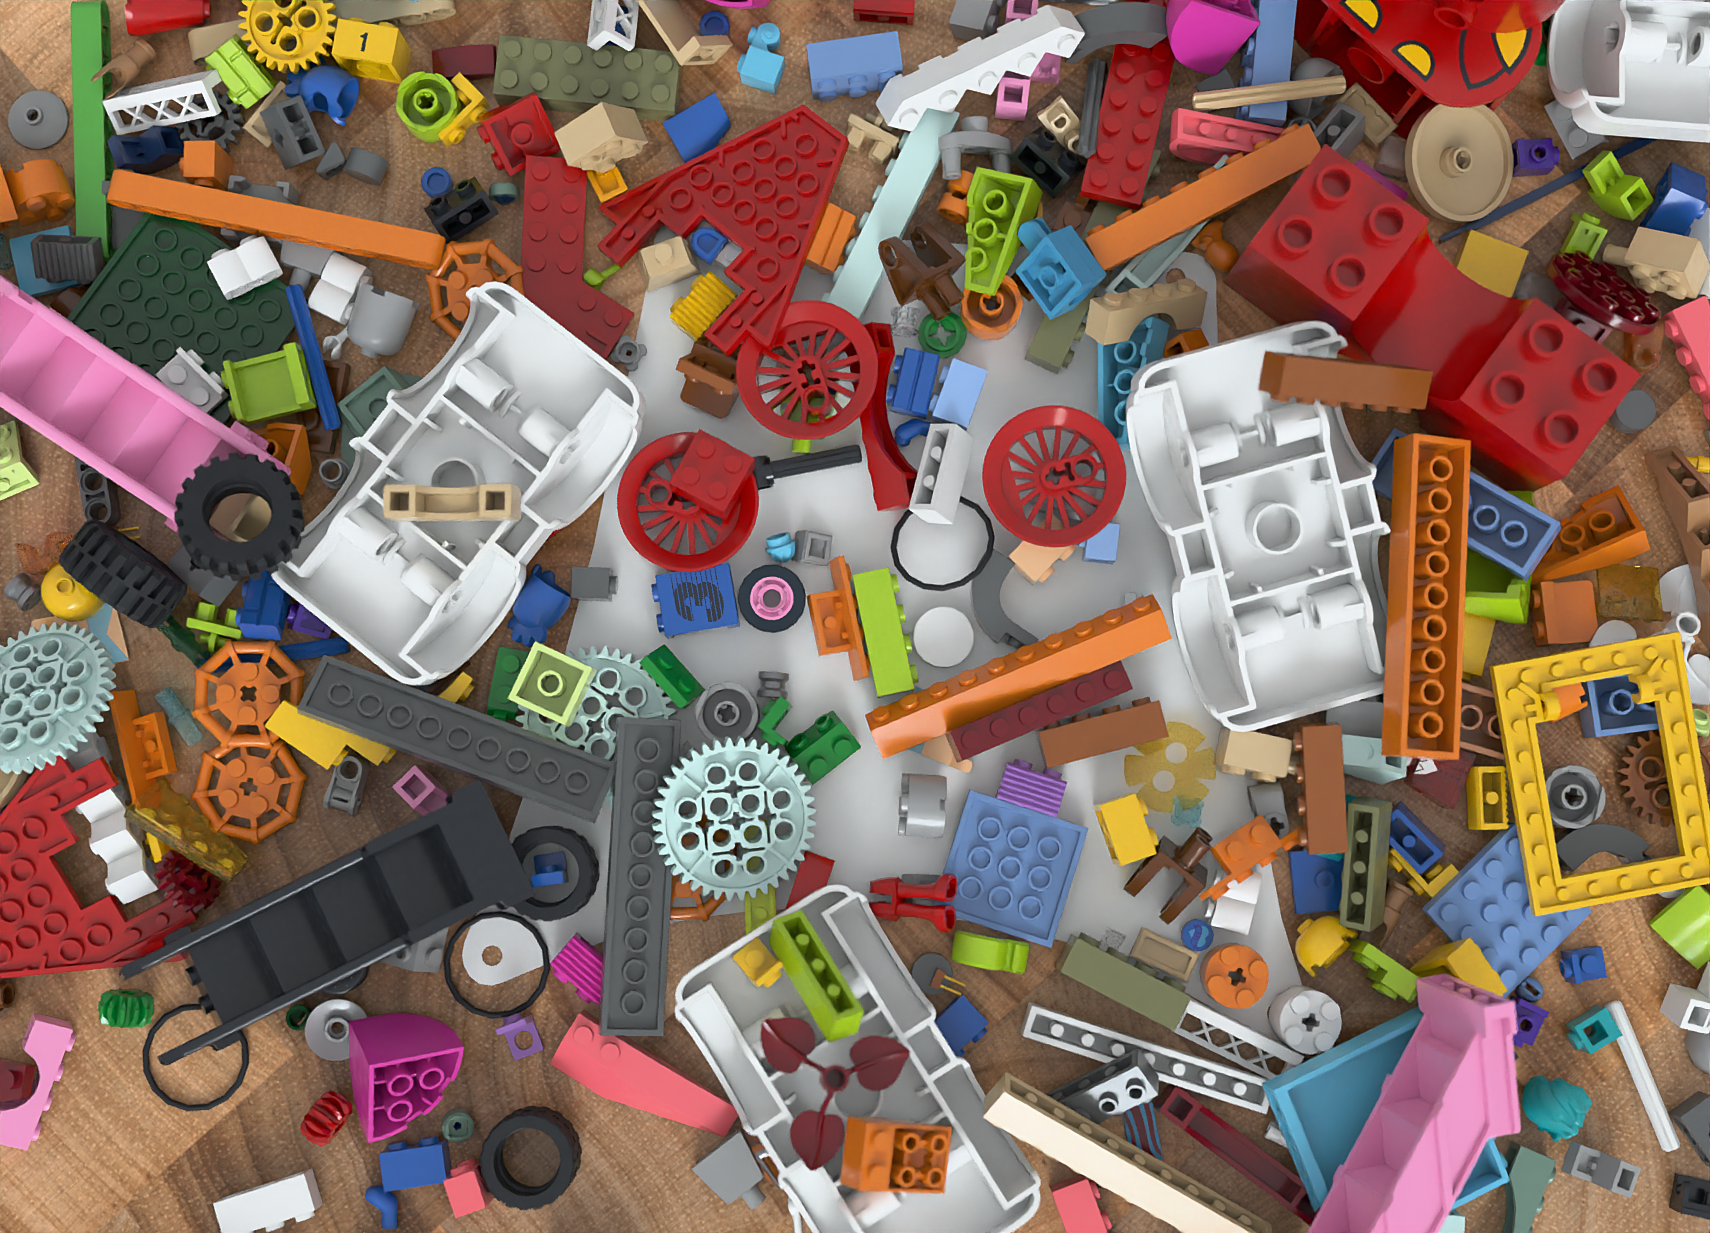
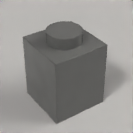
M572 567L571 598L580 601L612 602V594H617L618 576H613V571L610 568Z

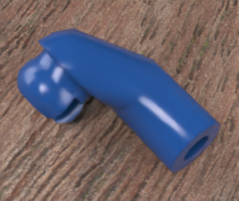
M914 418L899 425L895 430L896 444L906 447L910 445L911 439L917 435L927 437L930 424L935 423Z
M382 1185L370 1186L365 1192V1199L382 1211L381 1228H397V1197L390 1191L384 1192Z

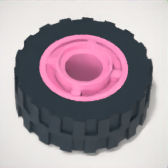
M775 564L763 565L752 570L743 579L739 588L738 604L741 614L750 625L760 631L776 633L787 630L799 620L805 608L806 593L801 580L790 569ZM769 590H775L781 595L780 604L773 608L767 607L763 602L764 594Z

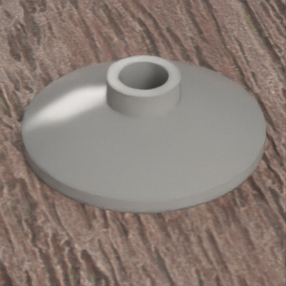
M42 90L31 91L20 96L12 105L8 116V126L12 136L21 145L29 149L43 150L56 145L65 136L69 126V113L65 104L56 95ZM38 112V118L31 121L32 115Z
M335 998L324 1001L316 1006L307 1018L305 1025L306 1041L311 1050L321 1058L331 1061L346 1060L349 1058V1021L367 1018V1015L359 1005L347 999ZM335 1022H341L344 1028L341 1031H334L331 1026Z

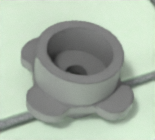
M625 335L620 338L616 350L612 351L611 358L615 363L620 362L624 364L628 371H635L638 368V362L641 357L647 354V348L644 344H637L630 336ZM631 351L632 354L630 356H627L626 352Z

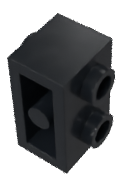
M1041 126L1025 136L1009 158L1053 199L1066 191L1086 167L1079 161L1078 156L1074 152L1067 150L1057 141L1056 136L1052 132L1045 130Z
M475 176L459 182L454 190L444 196L434 198L424 208L440 236L446 239V244L451 241H457L499 214Z

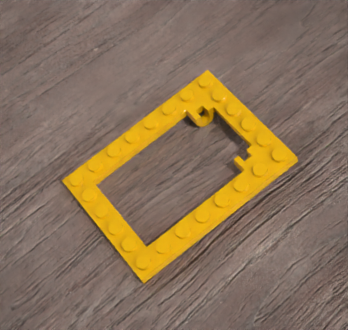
M1674 631L1489 666L1532 915L1540 916L1710 883V810L1680 632ZM1628 674L1629 682L1636 683L1639 688V693L1631 694L1632 702L1636 704L1655 702L1680 854L1561 876L1535 723L1556 720L1560 715V702L1552 688ZM1541 700L1545 704V710H1542Z

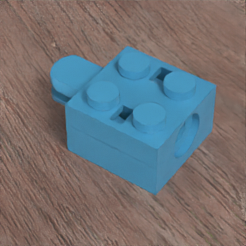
M1039 217L1027 221L1020 226L1018 237L1030 254L1015 272L1050 320L1074 310L1107 274L1071 225L1052 232L1044 219Z

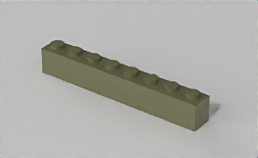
M1156 148L1153 150L1146 184L1149 178L1156 179L1163 164L1158 162L1162 151ZM1147 188L1144 189L1141 207H1143L1142 203L1146 201L1150 192ZM1098 201L1081 236V240L1084 242V239L1089 237L1087 232L1100 224H1104L1106 228L1116 223L1114 218L1131 208ZM1112 270L1106 272L1107 275L1074 310L1052 320L1045 313L1027 351L1025 360L1057 375L1061 366L1068 368L1075 353L1070 350L1073 340L1080 341L1086 329V324L1082 321L1089 311L1090 299L1098 297L1095 293L1099 285L1106 286Z

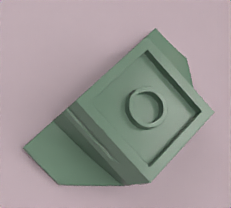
M384 366L337 403L339 416L342 419L341 456L351 469L355 461L356 452L349 445V442L355 437H363L388 405V392L391 389H407L424 377L401 374L394 369Z

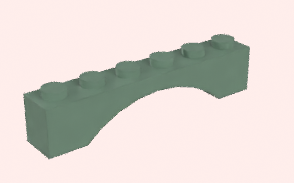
M1511 1141L1505 1155L1508 1164L1506 1171L1510 1181L1504 1183L1506 1213L1502 1233H1532L1533 1227L1531 1225L1535 1214H1539L1544 1205L1543 1194L1546 1186L1552 1183L1556 1174V1167H1554L1556 1160Z

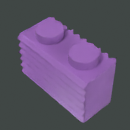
M1015 759L1013 764L1007 762L995 798L1057 817L1067 785V781L1061 780L1062 773L1044 768L1042 774L1031 770L1033 764L1019 759Z

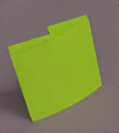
M1701 885L1689 887L1648 923L1695 968L1699 969L1710 960V893Z

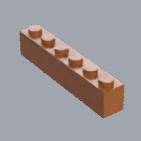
M1265 351L1257 390L1270 393L1269 399L1279 402H1289L1290 397H1295V402L1314 405L1315 399L1320 400L1319 404L1339 407L1340 402H1344L1345 407L1363 409L1364 404H1368V409L1387 412L1388 406H1392V411L1410 414L1412 408L1425 410L1433 372L1412 366Z

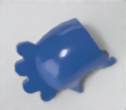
M318 56L321 65L309 62V71H306L299 65L298 74H294L291 71L287 74V80L290 84L284 89L286 96L293 98L301 95L308 113L322 111L329 114L337 124L346 125L345 119L354 110L359 96L360 87L357 78L344 69L327 65L326 60L322 56Z
M538 564L534 565L531 575L518 595L512 608L514 615L508 622V628L513 630L512 640L518 643L522 642L527 647H532L535 641L540 644L546 641L547 630L559 622L572 600L571 595L555 584V574L553 571L548 570L542 573V567Z

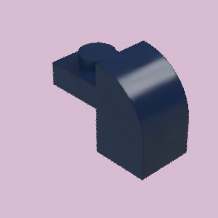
M153 125L139 137L114 135L107 140L117 169H132L134 173L149 175L175 165L180 161L181 157H184V144L176 127Z

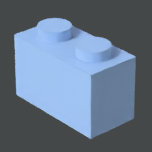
M953 358L950 366L944 365L939 382L944 385L940 395L934 393L928 409L933 412L931 421L940 424H957L967 431L988 370Z

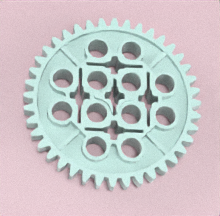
M53 622L49 628L44 623L41 625L39 632L32 626L28 635L20 631L18 640L15 641L9 637L7 647L0 645V769L4 773L9 774L12 770L16 774H20L23 769L28 773H32L34 766L43 770L46 761L51 765H55L56 756L60 755L63 759H66L69 748L73 751L78 750L76 742L79 740L82 742L88 741L85 735L87 731H97L95 726H93L94 722H103L104 718L99 714L110 709L105 704V701L114 698L109 691L116 688V684L111 680L117 675L111 670L115 667V664L110 660L112 655L107 651L108 648L86 628L81 629L76 624L71 627L66 622L62 626Z
M591 646L589 655H587L582 647L578 650V657H575L571 651H567L568 657L597 670L578 709V715L572 722V724L579 723L583 728V734L580 739L573 741L569 737V726L556 721L547 724L543 720V715L520 704L518 708L524 711L525 714L515 717V720L523 723V727L520 728L560 742V739L571 747L581 748L584 745L586 747L584 751L595 755L594 745L600 740H605L608 743L609 751L602 758L614 762L616 731L611 727V720L615 715L622 714L624 717L670 720V716L677 713V710L667 707L672 702L670 697H663V694H665L663 689L657 686L656 681L650 678L645 669L641 670L642 666L639 662L642 659H638L632 664L633 654L628 653L621 659L620 649H616L613 655L610 656L608 647L604 646L601 654H599L597 648ZM608 672H615L618 677L617 684L612 688H605L602 683L603 676ZM594 687L608 696L615 697L618 693L620 695L618 700L621 702V705L635 713V715L633 716L620 707L613 706L610 710L608 708L610 702L606 697L595 691ZM639 688L643 692V700L638 705H631L628 701V694L631 690ZM596 697L600 702V709L597 713L590 715L586 712L585 704L588 699ZM602 719L600 726L604 729L603 732H596L593 735L591 723L593 721L599 722ZM613 781L605 798L610 807H612Z
M726 736L724 745H721L714 738L712 742L713 748H709L702 742L701 753L698 754L693 748L689 749L692 757L690 760L680 756L679 758L683 766L679 768L671 765V769L675 774L674 777L663 776L668 787H658L657 790L664 797L654 799L653 801L655 805L661 808V810L652 811V816L660 820L652 824V828L655 831H661V833L654 836V841L656 843H664L657 849L660 855L668 854L663 862L666 866L674 864L670 870L674 876L682 872L679 879L682 884L691 879L690 888L692 891H695L701 885L702 895L706 896L712 890L713 897L716 900L719 899L722 892H724L727 901H731L733 893H736L740 901H742L746 891L750 893L752 898H756L757 888H760L764 894L768 893V883L778 888L777 878L779 876L788 880L789 877L786 870L788 868L793 871L798 870L794 860H805L800 850H810L811 847L805 842V838H814L815 836L807 828L815 826L817 823L814 819L808 817L816 813V809L812 806H807V804L814 801L815 798L811 794H804L811 788L808 783H800L806 777L803 772L795 773L798 768L795 762L786 765L789 756L784 753L778 757L779 749L777 747H773L768 752V743L763 741L757 748L756 739L752 737L747 745H745L742 736H738L735 744H733L729 736ZM745 763H752L754 766L753 773L746 778L740 777V767ZM712 767H722L723 774L721 778L716 781L708 779V772ZM734 780L739 785V788H735L734 794L730 795L725 787L730 786V781ZM778 791H786L787 798L785 802L780 805H774L772 801L774 794ZM748 794H754L756 796L755 804L751 808H743L741 805L743 797ZM718 797L725 799V806L722 810L718 812L710 810L712 800ZM684 801L694 802V809L688 815H682L678 811L680 804ZM765 805L773 813L767 817L766 825L758 817V815L763 814ZM702 810L708 820H711V822L706 823L704 832L699 824H696V822L701 820ZM737 812L741 818L736 819V824L732 825L728 819H731L733 813ZM780 822H788L789 830L787 833L781 836L775 835L776 826ZM748 826H758V834L754 838H744V831ZM721 828L726 829L728 832L726 839L722 842H714L712 839L714 832ZM685 833H696V841L692 845L684 846L681 844V838ZM739 842L744 849L739 850V855L735 856L729 850L735 848V843ZM753 856H759L761 858L760 865L753 870L747 869L746 863L748 859ZM720 860L730 861V867L726 872H715V866Z

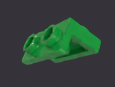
M665 644L646 655L639 662L679 709L689 707L705 691Z
M781 696L777 701L772 698L761 712L765 717L758 725L763 730L760 737L774 747H777L779 743L785 747L789 743L775 732V729L793 707Z
M834 711L818 717L810 728L803 733L795 735L789 744L785 746L787 753L812 785L861 748L860 744Z

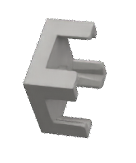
M230 175L228 191L232 193L297 206L300 195L293 185L288 182L276 181L277 187L251 184L247 178L242 176ZM221 228L220 235L228 242L240 245V241L246 237L255 235ZM265 237L270 249L281 250L283 240Z

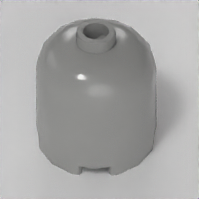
M361 282L347 326L348 337L352 343L361 347L360 354L374 359H378L379 354L395 355L401 351L405 344L420 303Z

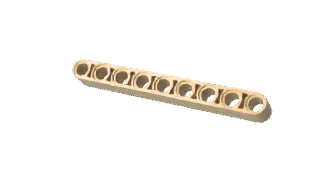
M333 0L326 2L334 3L337 6V9L330 14L336 15L340 19L349 20L350 17H357L367 21L369 24L379 25L380 22H387L395 25L397 28L449 18L456 13L454 0H418V2L411 0ZM315 14L306 17V28L312 27L315 24ZM272 18L264 21L262 26L263 32H267L272 28ZM289 18L285 21L288 27L293 25ZM246 19L189 31L188 39L193 64L198 67H206L208 64L204 59L234 34H237L240 38L247 34V31L238 28V25L246 22ZM333 23L332 27L336 28L337 23ZM331 35L330 39L334 41L335 35ZM296 38L288 40L286 44L287 51L296 48ZM276 39L272 40L273 45L276 44ZM245 43V45H246L247 47H249V46L252 44V43Z

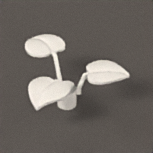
M1686 564L1666 573L1658 580L1654 587L1653 599L1655 605L1662 611L1671 612L1673 619L1666 624L1665 629L1653 635L1674 631L1680 632L1681 642H1685L1683 654L1691 702L1695 705H1710V659L1704 655L1695 654L1687 661L1691 644L1695 642L1693 636L1700 631L1701 623L1697 617L1696 596L1689 564ZM1611 620L1598 628L1588 646L1593 647L1636 639L1637 634L1630 624L1622 620Z

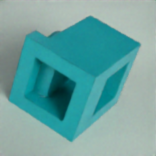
M1599 1005L1590 1007V1010L1566 1024L1570 1031L1566 1034V1037L1575 1050L1581 1049L1582 1052L1590 1055L1623 1035L1607 1008ZM1590 1025L1591 1032L1589 1035H1586L1583 1029Z

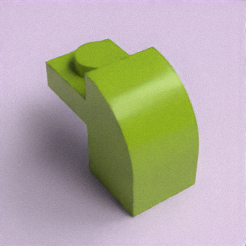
M1603 150L1582 170L1592 187L1587 192L1591 199L1602 210L1616 218L1633 221L1654 201L1643 179L1638 176L1625 175L1612 151Z

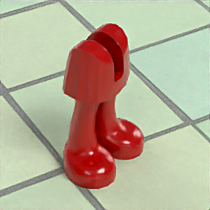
M946 873L940 876L936 882L925 885L903 883L899 877L870 881L869 893L886 896V894L892 895V903L886 901L869 902V907L874 916L885 920L897 922L900 917L921 918L932 922L939 931L951 933L956 922V912L953 906L920 905L906 903L905 900L906 898H922L951 902L957 894V878L954 874Z

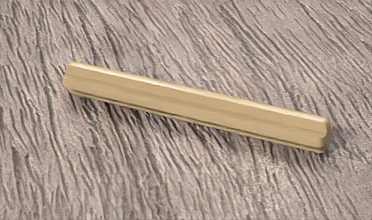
M1343 75L1197 92L1192 96V106L1194 111H1204L1342 94L1346 90V80Z

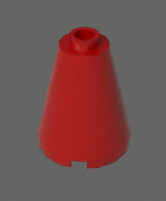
M127 0V4H125L127 32L130 34L129 36L137 37L205 25V19H211V1Z

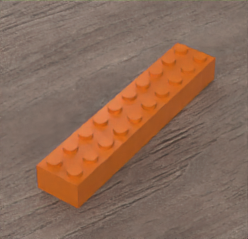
M1415 433L1394 440L1381 756L1428 760H1459L1470 440Z

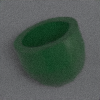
M305 1005L292 1006L286 1014L287 1025L293 1030H305L307 1018L312 1010ZM306 1014L305 1019L303 1020L301 1025H299L298 1023L303 1019V1017Z

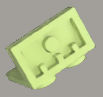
M15 421L0 425V500L40 484L38 474L22 456L19 427Z

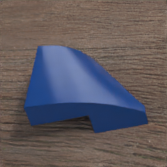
M713 93L663 122V127L677 148L681 159L686 163L716 148L719 140L730 129L731 122L716 94Z

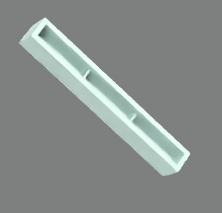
M927 107L913 132H905L898 145V149L901 152L897 160L893 158L890 160L885 171V175L888 178L884 186L878 185L872 197V202L875 205L871 213L867 211L864 213L858 227L862 231L857 240L851 239L845 255L849 257L844 266L839 265L832 278V282L835 285L831 293L825 292L821 301L845 309L861 322L885 274V269L878 253L879 243L893 236L900 240L902 239L942 158V153L939 151L938 137L955 132L959 124V112L953 111L948 113Z

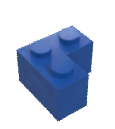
M1671 162L1655 187V201L1639 224V227L1689 237L1691 224L1695 218L1699 220L1704 215L1708 206V202H1706L1708 189H1706L1705 176Z

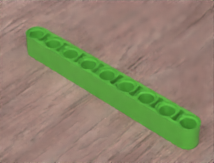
M105 0L73 1L71 3L70 15L76 236L101 237L103 261L106 263L109 262L117 251L112 246V204L106 201L107 197L102 193V181H111L114 170V158L107 143V140L113 136V124L102 103L105 99L104 97L112 91V72L107 71L93 82H91V79L111 61L110 12Z

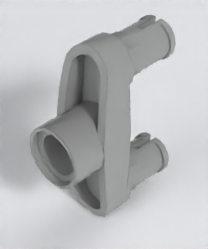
M970 116L961 119V132L949 133L938 137L939 151L942 153L943 179L952 180L962 177L961 152L989 155L992 170L1010 174L1009 158L1013 154L1012 141L1003 136L990 133L988 131L987 117Z

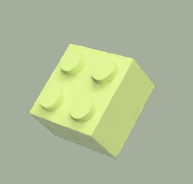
M535 641L508 699L570 727L597 670Z

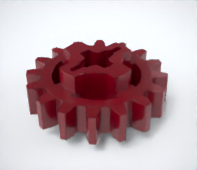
M178 846L176 849L168 851L156 863L159 871L154 874V877L161 880L157 888L166 891L164 895L165 900L169 898L174 900L173 907L177 908L181 904L183 905L184 912L187 913L193 909L195 913H198L213 904L215 898L220 895L217 888L221 886V882L214 878L218 871L210 868L211 860L205 862L202 859V852L195 855L193 854L192 847L183 850L181 846Z

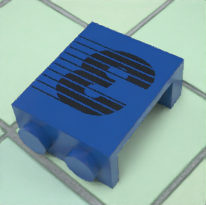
M729 563L697 572H672L655 575L656 583L651 584L654 602H660L661 614H656L659 633L665 632L666 638L670 639L674 638V635L726 626L728 628L740 627Z

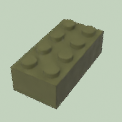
M1083 932L1078 937L1073 934L1070 935L1054 966L1058 971L1175 1031L1191 999V996L1184 992L1186 986L1167 976H1164L1163 980L1156 978L1158 972L1139 961H1136L1134 966L1127 963L1130 957L1110 946L1107 951L1100 949L1101 942Z

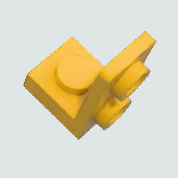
M460 72L451 82L456 89L455 92L459 100L466 108L454 118L448 127L438 134L439 139L447 148L452 144L459 143L466 135V130L473 123H479L477 117L487 113L490 108L486 98Z
M1389 846L1388 865L1397 873L1402 871L1409 879L1406 882L1407 886L1418 897L1423 895L1424 897L1433 898L1459 873L1450 863H1442L1441 865L1436 863L1424 873L1426 878L1423 879L1392 846Z
M758 937L751 940L732 957L756 987L762 984L765 987H769L783 975L779 969L784 964L781 960L777 961Z

